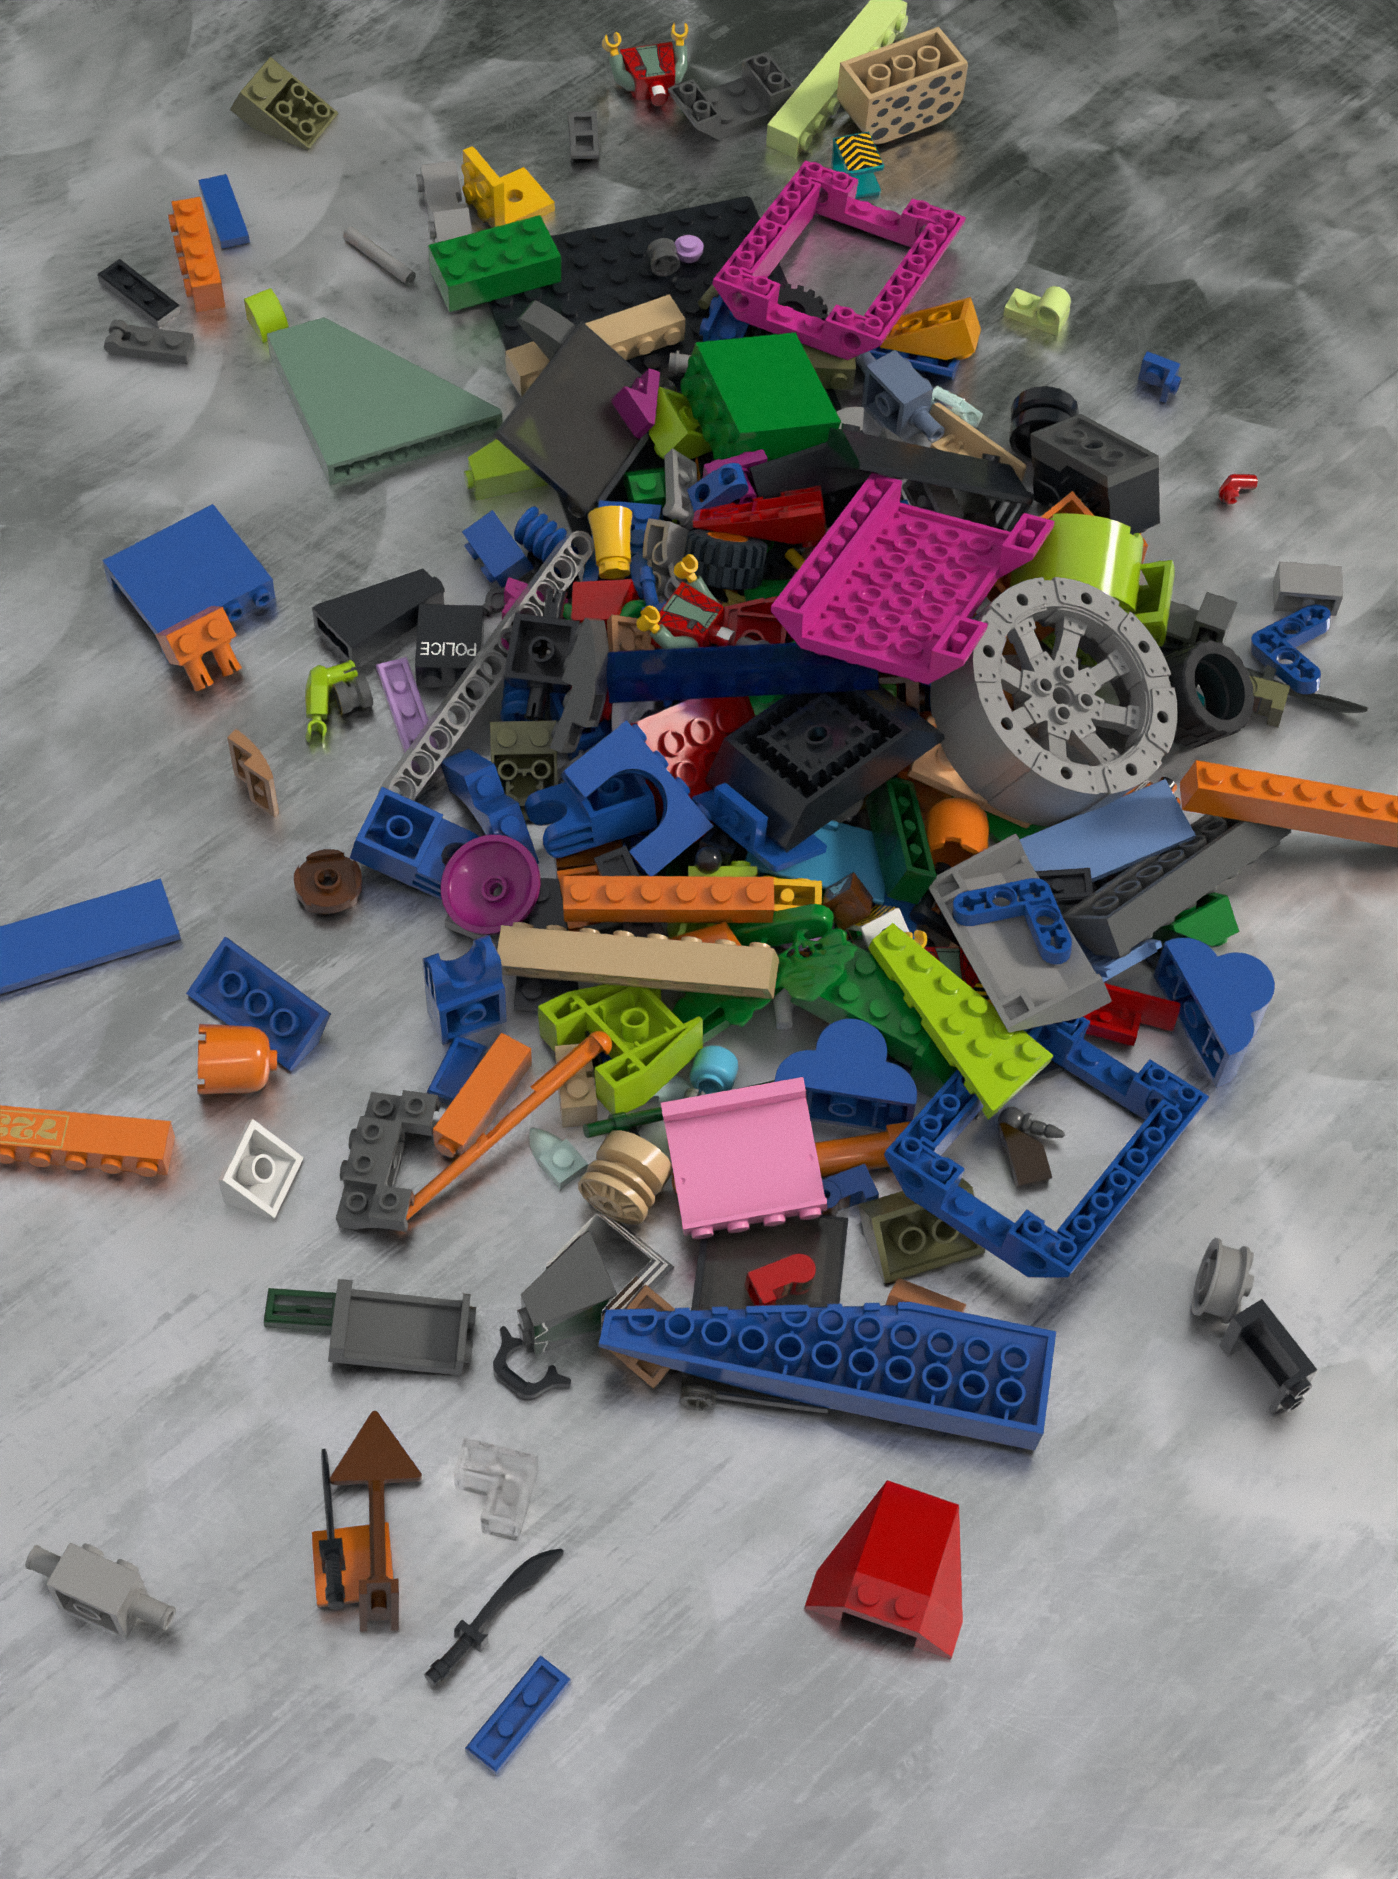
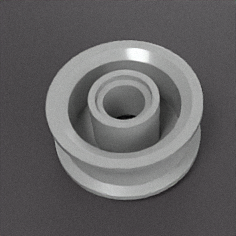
M1214 1238L1210 1242L1201 1261L1192 1298V1312L1194 1315L1200 1316L1203 1312L1219 1316L1221 1323L1229 1324L1233 1316L1240 1313L1242 1297L1249 1296L1254 1282V1276L1249 1274L1254 1253L1250 1251L1249 1247L1242 1246L1239 1250L1222 1245L1220 1238Z

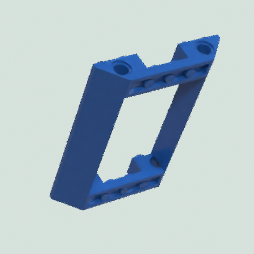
M1084 1017L1029 1028L1023 1031L1054 1055L1051 1059L1052 1061L1145 1121L1058 1228L1057 1232L1046 1226L1044 1220L1027 1209L1016 1223L1000 1214L959 1186L965 1168L948 1157H941L984 1107L975 1093L970 1094L964 1086L966 1080L958 1069L884 1153L906 1197L1028 1278H1069L1209 1099L1208 1095L1151 1059L1137 1073L1083 1039L1091 1022Z

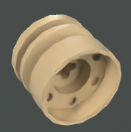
M622 1130L611 1131L607 1134L596 1152L597 1160L588 1165L587 1173L580 1178L578 1190L582 1197L602 1214L621 1223L639 1225L648 1215V1209L653 1206L655 1202L654 1195L662 1191L673 1170L672 1164L659 1148L646 1139Z

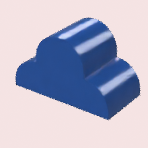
M1175 938L1165 941L1153 976L1165 998L1181 1004L1177 1019L1216 1088L1229 1083L1237 1075L1249 1044L1260 1028L1275 990L1273 975L1261 960L1246 953L1232 952L1217 956L1208 945L1196 939Z
M842 1019L827 1026L818 1038L816 1050H803L789 1055L781 1062L775 1075L774 1082L800 1077L804 1078L810 1121L885 1132L887 1125L912 1121L917 1102V1088L910 1074L900 1066L886 1062L887 1045L882 1034L873 1025L858 1019Z

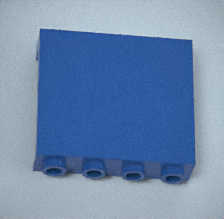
M213 504L102 560L107 581L113 588L118 586L155 635L210 606L223 607L229 621L234 622L243 615L258 607L267 605L276 598L272 577Z

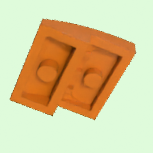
M385 1522L386 1576L389 1579H394L389 1523ZM369 1525L334 1529L335 1538H342L343 1554L345 1556L346 1570L341 1571L342 1585L345 1587L344 1604L359 1602V1580H367L370 1577ZM327 1530L312 1532L318 1608L328 1606L325 1596V1588L327 1587L326 1573L322 1571L319 1541L327 1540Z

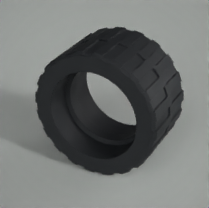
M1205 640L1164 656L1171 672L1169 676L1170 685L1175 687L1177 698V726L1173 743L1182 745L1185 748L1200 747L1241 731V728L1248 724V720L1253 713V684L1243 661L1230 647L1225 646L1219 641ZM1195 680L1203 692L1206 709L1197 695Z

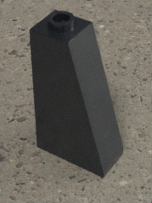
M422 568L312 607L314 626L347 660H352L356 666L417 626L419 604L444 605L445 589L437 577H432Z

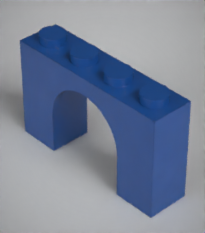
M626 720L565 769L560 776L581 802L608 780L621 774L643 776L656 786L663 802V813L660 823L651 834L629 851L638 872L642 876H654L714 826L710 823L712 816L701 803L696 805L688 796L690 789L680 777L674 779L666 769L669 764L664 756L657 750L652 752L645 743L647 737L637 724L631 726Z

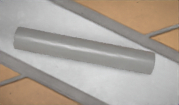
M351 226L345 230L343 238L403 283L410 285L415 280V272Z

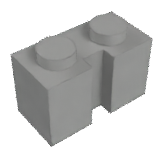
M1279 561L1273 579L1274 611L1297 612L1300 608L1318 604L1327 607L1331 615H1337L1343 599L1342 566Z

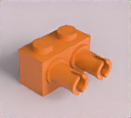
M210 606L155 635L169 664L184 666L195 691H200L206 688L205 685L210 686L214 683L201 659L203 653L207 651H212L223 677L233 674V670L237 672L242 668L229 644L231 639L237 635L223 607Z

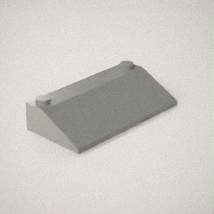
M1016 834L937 875V878L929 887L933 898L1009 1033L1081 1018L1112 1001L1100 974L1097 975L1067 924V929L1072 938L1070 958L1062 964H1050L1040 956L1024 915L975 926H963L954 920L952 914L953 901L962 892L1029 878L1040 879L1028 860ZM996 898L992 901L1000 907L1010 904V901L1005 898ZM1046 916L1036 919L1041 925H1051L1054 923L1053 919ZM1054 936L1051 937L1050 945H1054L1056 949H1061L1057 948L1054 942Z

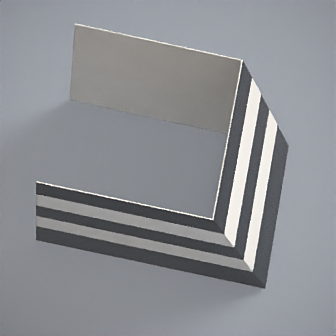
M596 1213L546 1263V1269L583 1234L590 1232L597 1246L613 1229L618 1231L651 1259L602 1310V1331L606 1310L626 1309L645 1285L653 1289L674 1266L621 1222Z

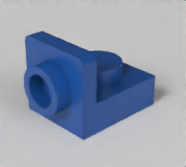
M1147 351L1142 360L1138 379L1150 385L1163 388L1160 401L1166 403L1170 393L1175 395L1181 384L1182 378L1178 376L1181 364Z

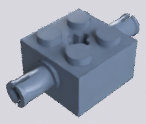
M896 350L877 360L869 351L856 357V366L865 374L861 407H864V410L882 428L889 429L904 441L921 432L931 443L938 441L943 436L945 428L929 414L933 388L930 382L913 368L909 360L904 359Z

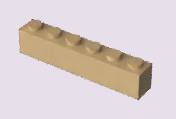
M670 294L585 323L625 360L645 355L651 351L685 340L686 319ZM534 341L505 351L506 373L521 397L550 361ZM564 367L552 384L565 383L574 379V377Z

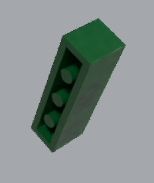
M893 776L872 791L865 800L887 897L918 904L937 876L914 783Z

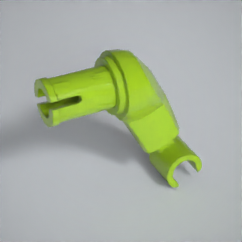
M352 660L329 668L318 665L310 670L305 688L306 717L312 719L307 726L305 735L307 742H310L311 732L314 731L321 734V743L324 742L327 727L322 720L327 719L328 700L332 684L340 681L346 683L358 676L357 670L344 673L356 667Z

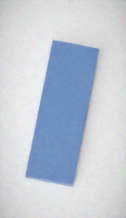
M1166 779L1125 795L1102 808L1077 815L1022 838L1020 842L1035 871L1090 868L1092 882L1128 868L1146 858L1178 847L1181 843L1189 842L1196 835Z

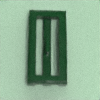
M268 1288L263 1321L264 1327L331 1332L336 1293ZM278 1300L332 1304V1308L310 1307L309 1305L274 1304V1302ZM273 1314L297 1315V1316H312V1317H327V1318H330V1319L310 1318V1317H295V1316H281V1315H273Z

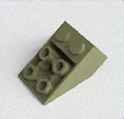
M269 57L240 91L230 108L234 114L251 128L307 151L338 115L335 109L272 57Z
M556 720L490 722L491 762L495 764L504 793L519 803L525 821H531L525 812V802L528 796L536 791L558 784L557 751L550 748L553 740L551 734Z

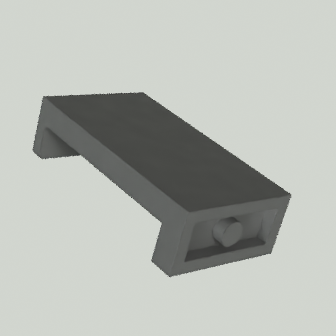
M338 1279L328 1362L460 1376L463 1364L471 1363L473 1341L466 1340L467 1328L474 1329L476 1307L470 1306L471 1294L463 1293L462 1300H450L352 1289L353 1280Z

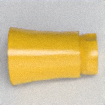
M603 506L592 510L588 514V520L593 535L599 577L608 580L624 579L630 575L632 511L623 506Z

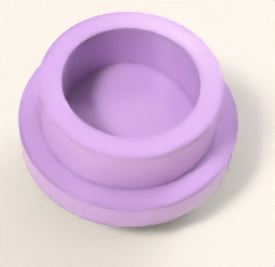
M684 235L675 241L676 254L682 262L693 263L703 253V242L696 236Z

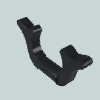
M505 1326L500 1328L502 1343L493 1361V1372L497 1379H500L516 1392L519 1397L524 1399H534L553 1388L571 1387V1379L558 1374L554 1365H550L544 1378L536 1383L526 1382L508 1367L506 1360L510 1354L522 1348V1340L512 1337Z

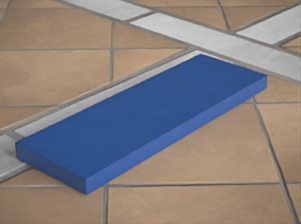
M161 878L0 926V994L180 940V933Z

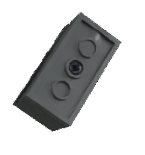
M1078 414L1031 433L1032 467L1034 468L1033 491L1036 502L1050 510L1073 491L1094 516L1123 523L1130 527V534L1132 535L1134 533H1143L1148 528L1160 524L1159 455L1083 414Z

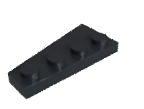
M540 878V892L536 904L522 922L531 924L533 928L546 929L547 925H558L566 928L568 931L567 922H564L559 880ZM516 976L514 1011L538 1012L539 1005L566 992L579 990L578 982Z

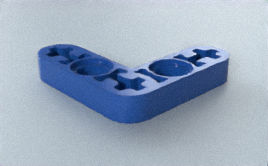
M1310 605L1255 632L1251 637V654L1265 667L1268 665L1276 668L1275 675L1295 692L1300 694L1315 693L1320 688L1321 670L1300 653L1296 647L1329 630L1330 610L1323 605ZM1286 630H1294V631H1297L1298 633H1297V634H1285L1284 631H1286ZM1287 659L1293 661V663L1281 664L1278 661Z
M1029 878L962 892L954 898L952 914L958 924L975 926L1024 915L1039 954L1044 961L1050 964H1062L1070 958L1072 938L1051 888L1044 880ZM996 898H1005L1010 901V904L1000 907L992 901ZM1046 916L1053 919L1054 923L1051 925H1041L1036 919ZM1054 936V942L1057 948L1061 949H1056L1054 945H1050L1051 937Z

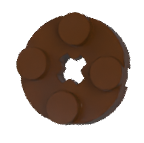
M323 849L311 853L306 857V861L300 868L298 865L294 873L296 895L304 904V908L310 913L332 914L345 909H351L356 906L358 896L362 891V874L358 863L345 857L344 852L339 850ZM331 876L332 881H337L332 886L320 884L324 882V877Z

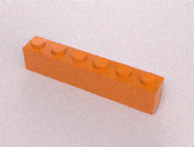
M564 876V922L772 923L774 915V877Z

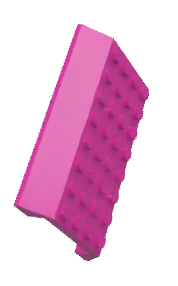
M871 473L771 605V612L802 649L812 651L818 655L841 659L850 664H858L876 669L882 673L904 677L913 682L930 684L964 666L988 627V623L973 620L972 617L998 578L1033 560L1053 529L1055 521L1023 513L1011 532L900 503L902 480Z

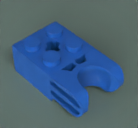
M600 500L598 508L603 506H623L632 511L630 575L621 580L632 579L640 600L644 599L639 576L640 568L648 566L647 559L643 558L645 530L648 518L664 521L662 505ZM595 547L585 564L582 582L608 580L599 577Z
M621 774L611 778L582 802L566 782L536 791L529 795L525 802V812L534 824L539 826L551 824L545 829L543 846L546 852L553 858L565 857L658 826L654 796L644 778L637 774Z
M381 787L355 839L350 859L442 900L441 880L445 870L442 860L452 857L460 847L480 836L444 819L443 814Z
M490 935L473 940L471 949L457 959L442 960L439 953L422 959L427 1012L442 1045L452 1042L455 1035L464 1038L507 1022L505 986L502 982L501 959Z

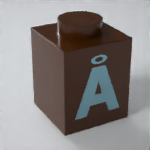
M852 872L826 888L822 905L828 907L833 912V921L839 928L845 930L870 915L873 897L857 875Z

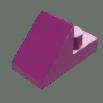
M650 368L640 378L637 377L632 388L623 387L611 399L612 404L637 438H641L655 425L660 372Z

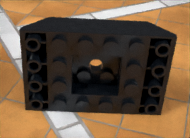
M828 665L725 737L705 778V782L712 790L718 785L728 784L768 817L766 836L787 853L945 739V736L863 671ZM816 737L824 738L821 741H812Z

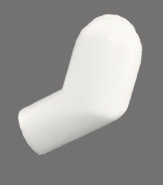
M785 988L774 998L776 1027L780 1030L793 1027L792 1010L797 1007V1005L790 1002L791 995L788 994Z

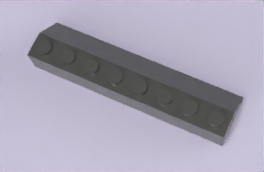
M1205 814L1191 824L1196 835L1193 840L1181 843L1178 847L1135 863L1065 912L1062 917L1072 934L1095 955L1111 956L1113 959L1122 958L1131 952V948L1139 942L1150 939L1153 936V932L1161 926L1172 923L1175 920V916L1179 913L1193 908L1197 904L1196 901L1201 897L1215 892L1219 884L1236 877L1239 874V870L1244 866L1258 861L1260 855L1266 850L1280 845V840L1289 835L1291 829Z

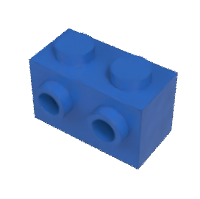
M493 510L462 531L469 541L464 547L475 561L481 558L485 565L480 569L491 584L497 581L501 587H505L508 577L518 580L534 568Z

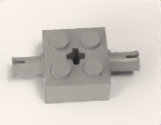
M70 1542L62 1557L38 1545H35L30 1551L25 1567L49 1577L46 1585L58 1609L125 1639L129 1637L138 1618L160 1627L164 1631L170 1626L176 1608L148 1595L144 1581L138 1573L139 1569L132 1563L123 1559H118L115 1563L104 1558V1553L101 1550L86 1543L80 1547Z

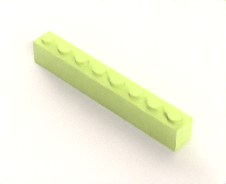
M870 0L767 124L766 146L794 159L798 157L802 150L809 148L815 134L822 132L828 118L831 115L834 116L840 107L837 99L840 62L892 44L898 32H903L908 23L906 2L902 0Z

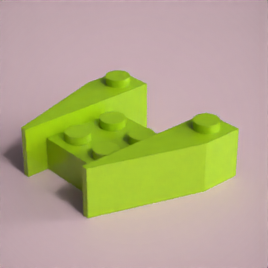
M603 984L566 992L538 1006L540 1037L554 1052L555 1046L580 1044L586 1039L585 1031H589L590 1034L595 1031H602L610 1036L612 1049L608 1055L612 1059L595 1067L596 1098L611 1114L619 1112L628 1113L646 1104L703 1048L702 1018L698 1016L683 1024L661 1001V989Z

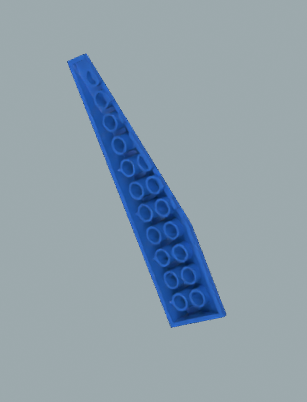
M898 1302L897 1305L880 1306V1303H864L863 1306L842 1307V1304H827V1307H809L806 1304L746 1306V1309L712 1307L711 1310H690V1308H675L674 1311H656L654 1308L606 1310L598 1347L670 1369L781 1398L1036 1450L1044 1434L1056 1331L914 1302Z

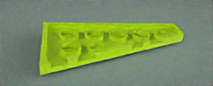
M894 923L889 925L871 941L868 947L869 951L888 978L896 981L905 993L903 999L909 1008L915 1007L922 1017L921 1025L950 1066L957 1067L965 1078L964 1086L970 1094L975 1093L984 1105L982 1111L988 1120L1050 1063L1054 1056L1023 1030L1009 1033L995 1007Z

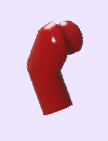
M1254 474L1229 475L1219 488L1218 496L1220 501L1227 505L1235 504L1237 502L1235 497H1239V490L1256 489L1258 484L1257 476Z

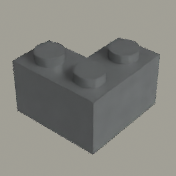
M1209 592L1206 593L1199 610L1171 601L1164 643H1176L1188 647L1200 641L1213 640L1214 642L1219 641L1224 644L1237 602Z

